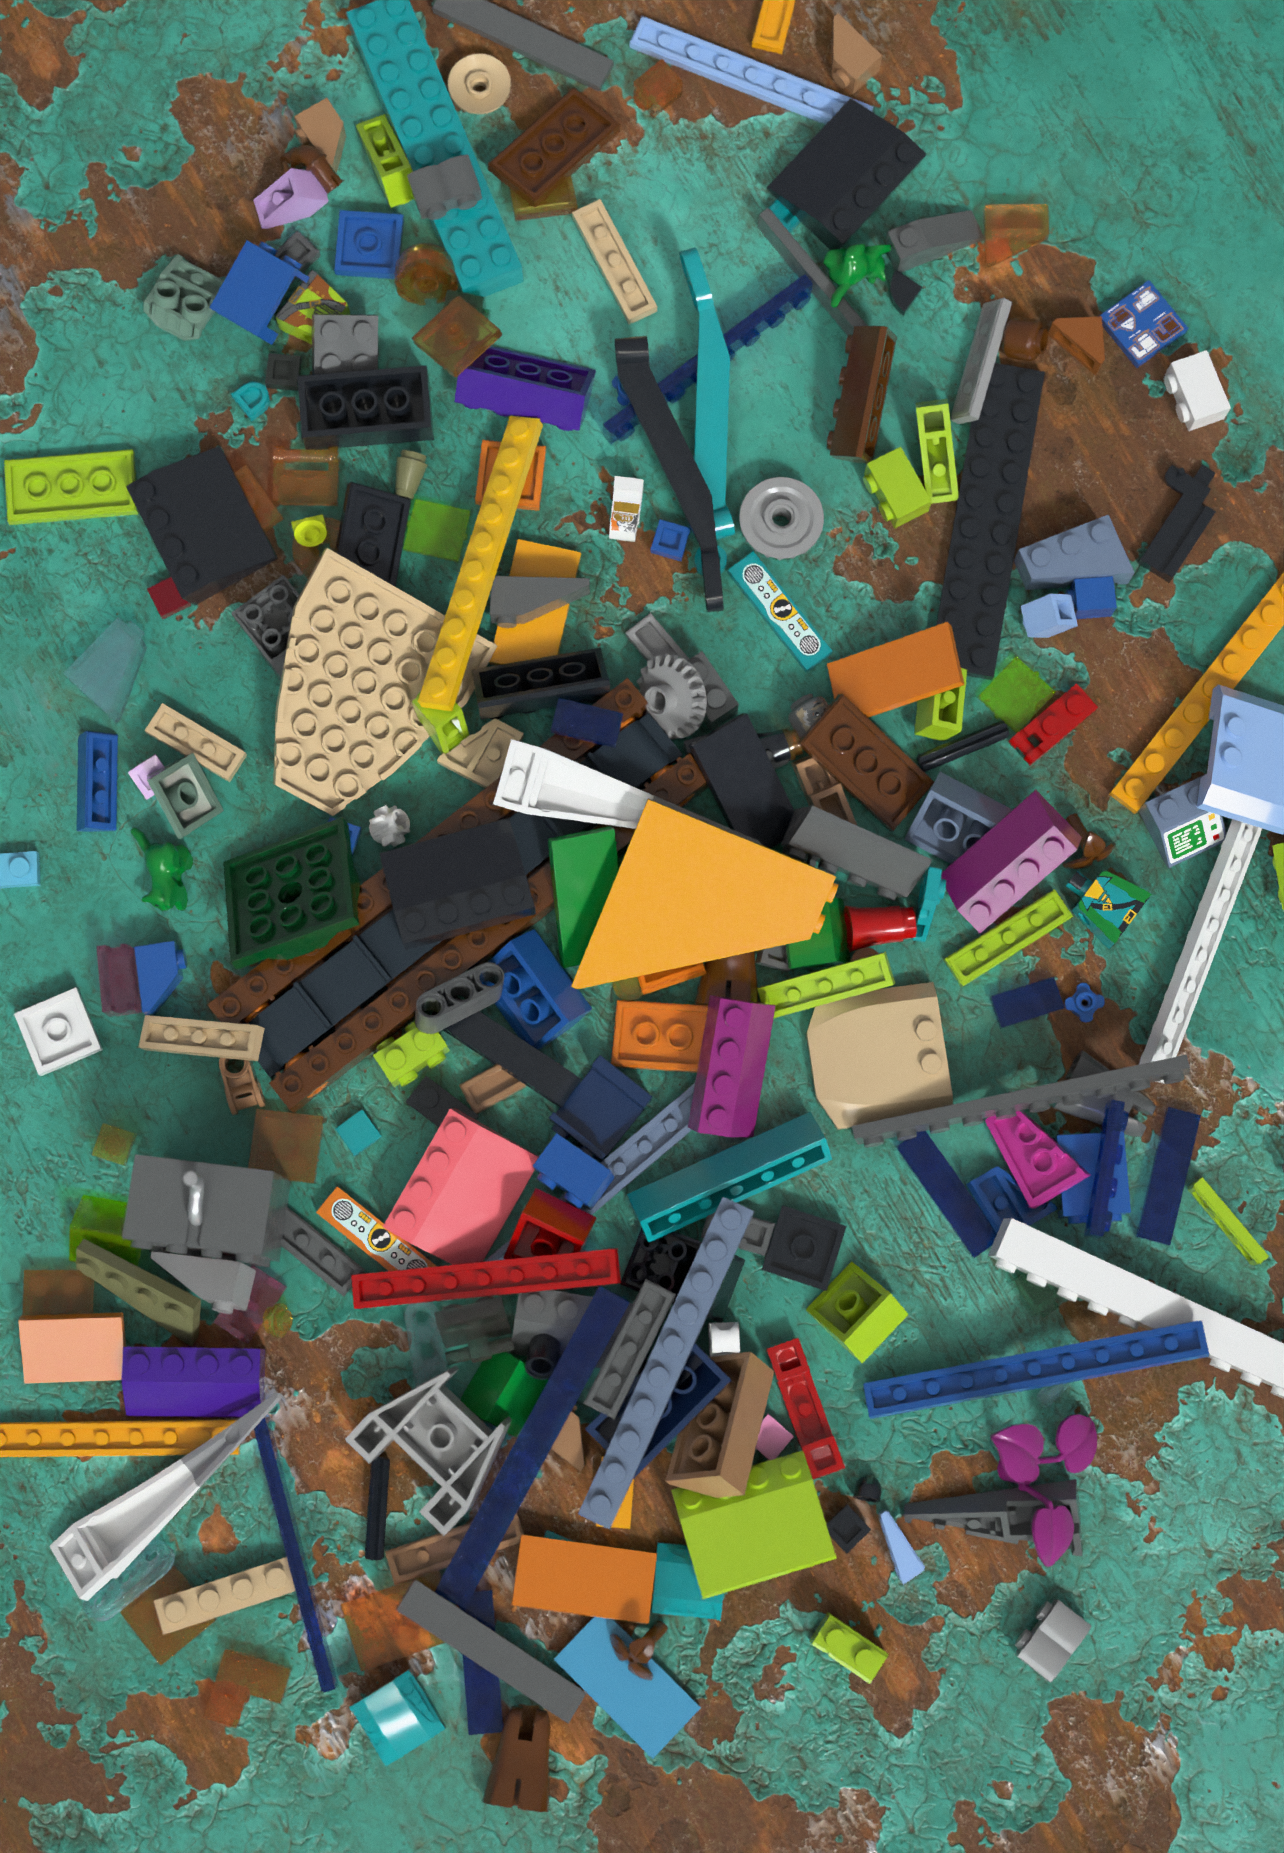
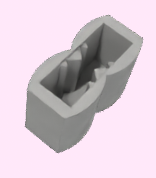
M1054 1599L1052 1603L1046 1601L1035 1615V1618L1039 1620L1031 1632L1025 1629L1014 1644L1018 1648L1014 1655L1048 1682L1054 1680L1092 1627L1057 1599Z

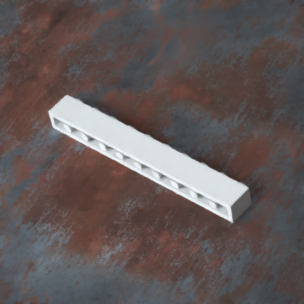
M1013 1218L1003 1219L988 1254L989 1257L997 1260L995 1266L1013 1274L1016 1269L1028 1274L1026 1277L1027 1281L1043 1288L1048 1283L1058 1288L1056 1294L1074 1302H1076L1077 1297L1089 1302L1088 1309L1104 1316L1109 1311L1119 1316L1118 1322L1134 1330H1137L1138 1326L1151 1330L1202 1320L1210 1354L1208 1358H1211L1210 1365L1225 1372H1229L1230 1368L1242 1373L1240 1379L1256 1386H1260V1383L1263 1382L1272 1386V1394L1284 1398V1343Z

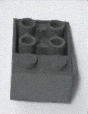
M284 575L231 613L280 680L293 607L300 596Z

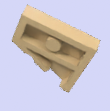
M494 718L485 724L479 732L469 735L461 741L460 745L448 753L440 755L437 763L486 788L501 777L511 739L522 741L524 733Z

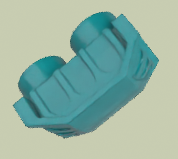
M658 1542L652 1613L721 1620L724 1593L706 1599L702 1598L687 1545Z
M410 1669L349 1707L363 1727L385 1766L446 1729L429 1697Z

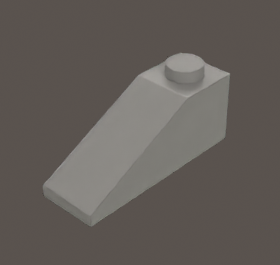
M152 1251L150 1257L201 1299L213 1305L212 1310L225 1314H232L233 1309L247 1311L256 1274L254 1269L238 1261Z

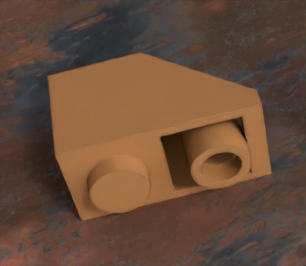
M326 97L294 116L297 125L294 133L301 145H311L323 155L326 154L327 157L325 159L337 174L346 140V133L343 121Z

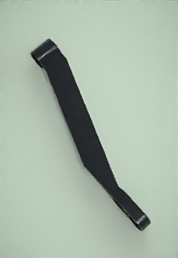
M647 336L615 338L618 379L701 548L707 612L724 611L712 495L650 369Z

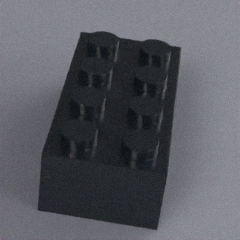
M427 365L297 376L301 433L306 451L434 440L430 380Z

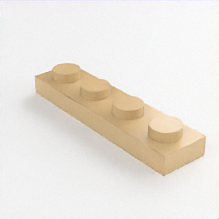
M601 199L573 211L572 218L628 324L630 325L657 312V305Z
M145 1015L138 1048L147 1051L258 1061L265 1028L249 1024Z
M285 1557L154 1600L153 1602L162 1633L166 1635L297 1591V1586L289 1559Z

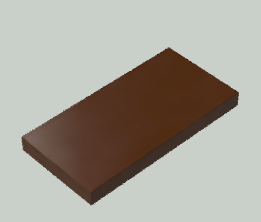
M573 87L488 163V171L535 208L620 131V124Z
M838 694L797 742L804 751L838 783H841V786L889 831L896 829L934 784V781L843 694Z

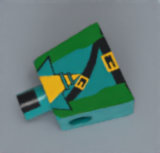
M1077 870L1066 885L1068 889L1081 897L1072 909V912L1108 949L1117 942L1152 895L1148 891L1106 870H1102L1093 882Z

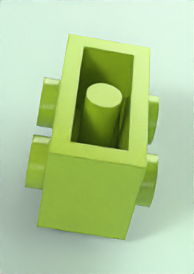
M414 1021L404 1029L406 1034L397 1040L394 1037H390L376 1047L378 1052L373 1056L394 1087L399 1084L402 1087L406 1086L418 1077L417 1072L426 1066L433 1068L447 1058L445 1054L450 1050L439 1032L434 1034L423 1033L416 1027Z

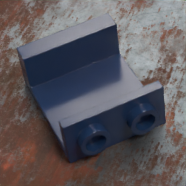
M599 1055L592 1064V1069L575 1088L563 1107H560L556 1113L553 1112L549 1117L550 1121L554 1123L551 1130L566 1140L571 1137L580 1144L578 1147L580 1150L593 1159L597 1158L602 1162L652 1101V1096Z

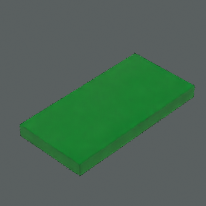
M611 826L548 838L560 964L564 968L580 965L619 870L615 829Z

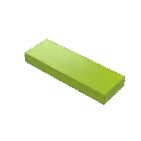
M1203 1177L1196 1179L1187 1187L1191 1195L1250 1265L1261 1264L1269 1257Z

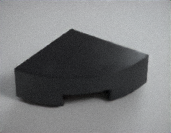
M896 270L892 276L890 294L894 307L904 316L920 294L922 286Z

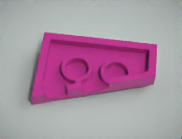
M1023 1110L1016 1111V1116L1008 1119L998 1120L996 1116L985 1119L1030 1208L1035 1209L1091 1176Z

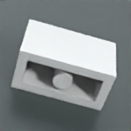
M1207 350L1171 362L1165 373L1164 383L1168 393L1174 395L1177 402V416L1181 423L1185 422L1188 431L1223 420L1231 407Z

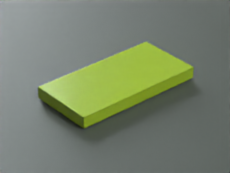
M133 449L4 460L7 522L9 525L138 514V510L126 488L127 485L136 481L135 453Z

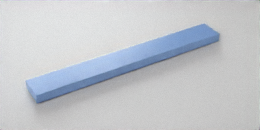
M641 16L629 43V48L825 125L850 99L848 96L644 16ZM853 99L860 105L864 106L865 108L873 112V106Z

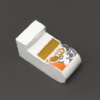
M615 476L609 539L635 542L637 526L640 520L644 479Z

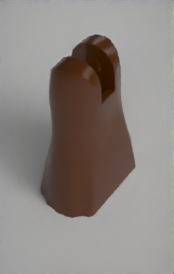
M755 951L705 962L704 967L707 974L700 977L694 1005H708L710 995L758 1002Z
M512 1705L503 1724L501 1738L488 1776L482 1802L512 1808L514 1805L518 1806L517 1809L549 1812L550 1719L548 1711L537 1709L532 1728H534L533 1734L520 1732V1726L523 1723V1706Z

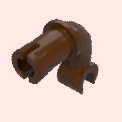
M311 145L293 147L280 157V163L286 161L293 169L301 170L306 166L305 170L307 172L311 171L327 194L343 183V180L325 159L327 155H323Z

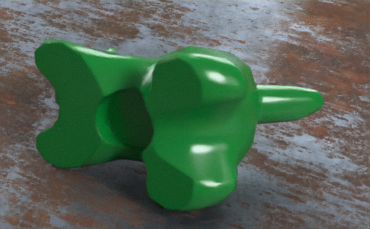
M865 244L848 246L847 249L830 250L825 254L823 264L828 269L830 279L838 285L831 297V307L836 308L849 288L860 282L865 276L870 284H874L876 278H879L881 281L886 280L884 273L885 259L882 255L890 252L891 245L884 244L865 247Z
M132 828L130 830L131 834L145 853L146 866L152 878V889L141 900L151 903L152 906L161 911H168L174 905L178 910L185 911L188 897L186 888L181 880V875L186 870L192 868L193 857L190 851L184 845L174 846L171 842L151 844L142 831Z

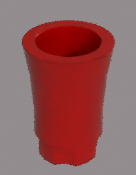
M844 907L849 952L875 945L902 942L903 939L916 937L917 926L913 907Z

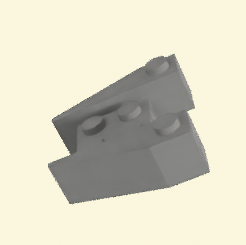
M456 1365L376 1408L345 1438V1441L368 1463L379 1457L394 1440L439 1483L442 1488L419 1512L443 1536L476 1503L512 1422V1419L507 1417L492 1431L445 1386L449 1379L459 1370Z

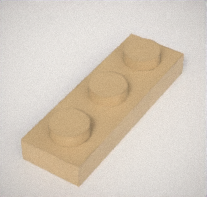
M163 703L145 729L147 734L184 756L194 753L199 765L228 782L232 780L247 756L243 750Z

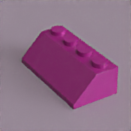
M1035 789L943 870L941 879H946V890L957 911L981 933L1078 850L1082 837Z
M710 995L688 1128L698 1133L725 1137H754L776 1005Z

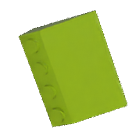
M803 1450L751 1466L745 1494L742 1496L716 1498L681 1487L671 1490L703 1599L836 1559Z

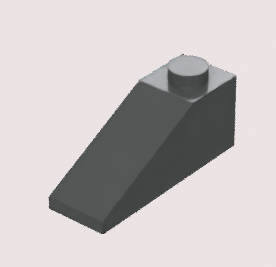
M972 210L918 219L887 232L885 244L891 245V250L887 254L894 270L902 273L984 240V236Z
M495 576L490 598L491 622L497 623V626L502 628H514L517 624H525L589 595L590 578Z

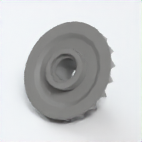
M788 477L770 478L755 485L745 496L739 515L740 528L746 543H749L755 552L764 554L766 558L773 557L778 560L785 558L794 559L800 554H805L815 545L821 535L824 524L823 508L815 492L806 484ZM777 516H784L789 520V524L778 526L773 522V519Z
M675 654L656 656L647 661V666L640 670L642 677L637 680L640 686L638 691L648 702V705H646L647 711L644 716L649 713L670 739L688 737L700 727L705 717L707 696L704 683L695 667L683 657Z

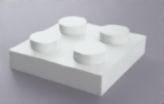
M73 988L14 1013L37 1073L40 1076L103 1050L78 988Z

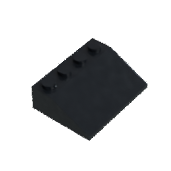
M850 98L766 189L830 250H838L849 241L916 169L927 154L903 131Z
M221 446L153 470L126 486L182 599L195 606L278 559Z
M509 818L379 853L401 939L406 950L536 914Z

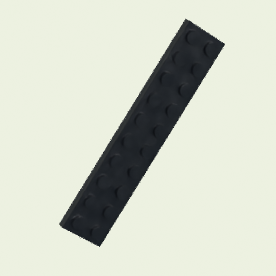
M998 363L994 364L979 420L971 421L958 493L959 497L956 504L936 626L945 622L952 626L960 667L967 669V676L993 680L1045 375L1044 371Z

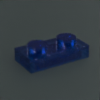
M559 698L551 733L616 748L624 713Z

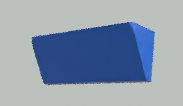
M85 731L78 737L77 831H116L118 734Z

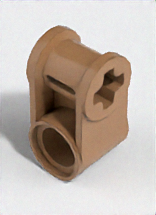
M220 1058L219 1068L232 1115L238 1114L239 1110L255 1105L260 1107L266 1106L253 1061L244 1060L243 1069L238 1073H231L228 1069L230 1059ZM249 1094H252V1095H250V1096H247V1097H243V1098H240V1099H239V1097H242V1096H246V1095H249Z

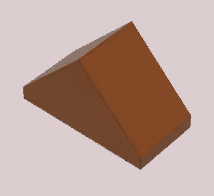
M1102 316L1056 318L1052 322L1048 336L1096 376L1105 361Z

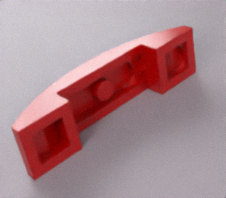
M799 1338L767 1348L766 1350L800 1448L804 1452L812 1479L814 1480L845 1469Z

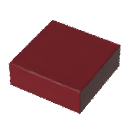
M172 577L147 588L162 620L192 606L191 603L182 599Z

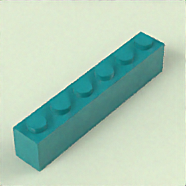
M808 1112L627 1194L649 1243L715 1213L722 1197L737 1203L832 1160V1156L823 1132L812 1113Z

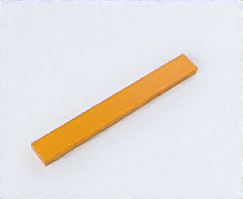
M237 1420L0 1422V1457L187 1455ZM240 1445L230 1455L240 1454Z

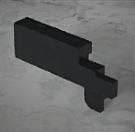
M1203 464L1194 478L1186 474L1184 468L1178 469L1174 465H1171L1164 476L1166 485L1180 493L1182 497L1138 563L1168 583L1171 582L1216 513L1210 507L1201 505L1211 491V488L1207 486L1216 474V472Z

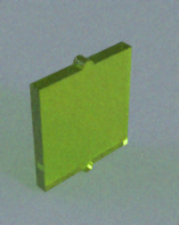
M415 499L411 519L407 521L408 531L403 550L459 563L463 542L468 539L466 530L471 514L470 510Z
M1015 657L978 696V699L995 713V719L1000 718L1012 730L1018 733L1056 691L1039 677L1038 671L1033 672L1018 657Z

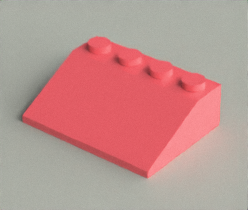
M451 1108L384 1223L383 1228L452 1265L483 1262L535 1171L533 1165L539 1156L458 1109Z

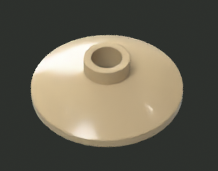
M473 54L462 58L453 66L448 77V90L453 102L460 109L472 114H487L497 110L505 103L511 89L510 75L505 65L497 58L487 54ZM478 86H483L485 90L482 92H476L475 88Z

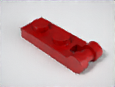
M1076 683L1026 727L1016 733L1008 742L1014 749L1018 748L1025 755L1024 760L1031 766L1098 709V706ZM1032 735L1041 743L1037 747H1034L1028 740Z

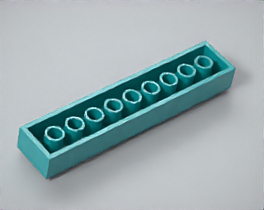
M377 0L346 12L352 37L383 111L411 165L412 171L438 165L456 156L468 155L481 189L482 199L477 201V204L472 208L466 210L459 208L447 211L444 217L430 220L464 304L524 282L520 260L410 1Z

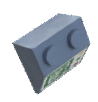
M1201 777L1145 802L1138 810L1168 869L1222 844L1226 837L1222 816L1197 808Z

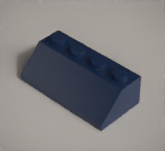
M696 1343L634 1478L731 1381ZM643 1371L635 1378L615 1419L600 1413L585 1428L606 1451Z

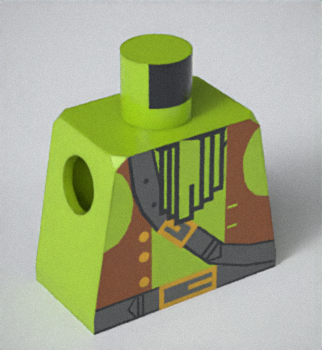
M313 270L307 275L310 277L308 282L302 281L275 316L279 329L309 344H312V314H351L346 301Z

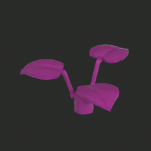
M1080 1414L1069 1415L1059 1424L1056 1432V1446L1060 1454L1056 1456L1039 1457L1044 1448V1439L1040 1430L1031 1424L1011 1425L991 1435V1439L1000 1456L998 1463L999 1477L1003 1481L1019 1483V1490L1028 1492L1046 1507L1039 1508L1034 1513L1032 1520L1034 1545L1039 1559L1045 1567L1052 1566L1070 1546L1074 1534V1523L1072 1515L1065 1506L1057 1505L1053 1507L1051 1500L1030 1487L1029 1484L1038 1478L1039 1464L1055 1463L1064 1460L1065 1467L1070 1473H1079L1091 1464L1097 1449L1096 1427L1090 1417Z

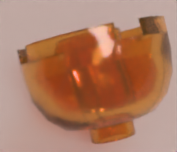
M432 243L412 245L402 252L396 262L394 280L397 293L407 302L426 305L424 299L437 298V304L453 297L458 289L453 260L450 254L439 245Z

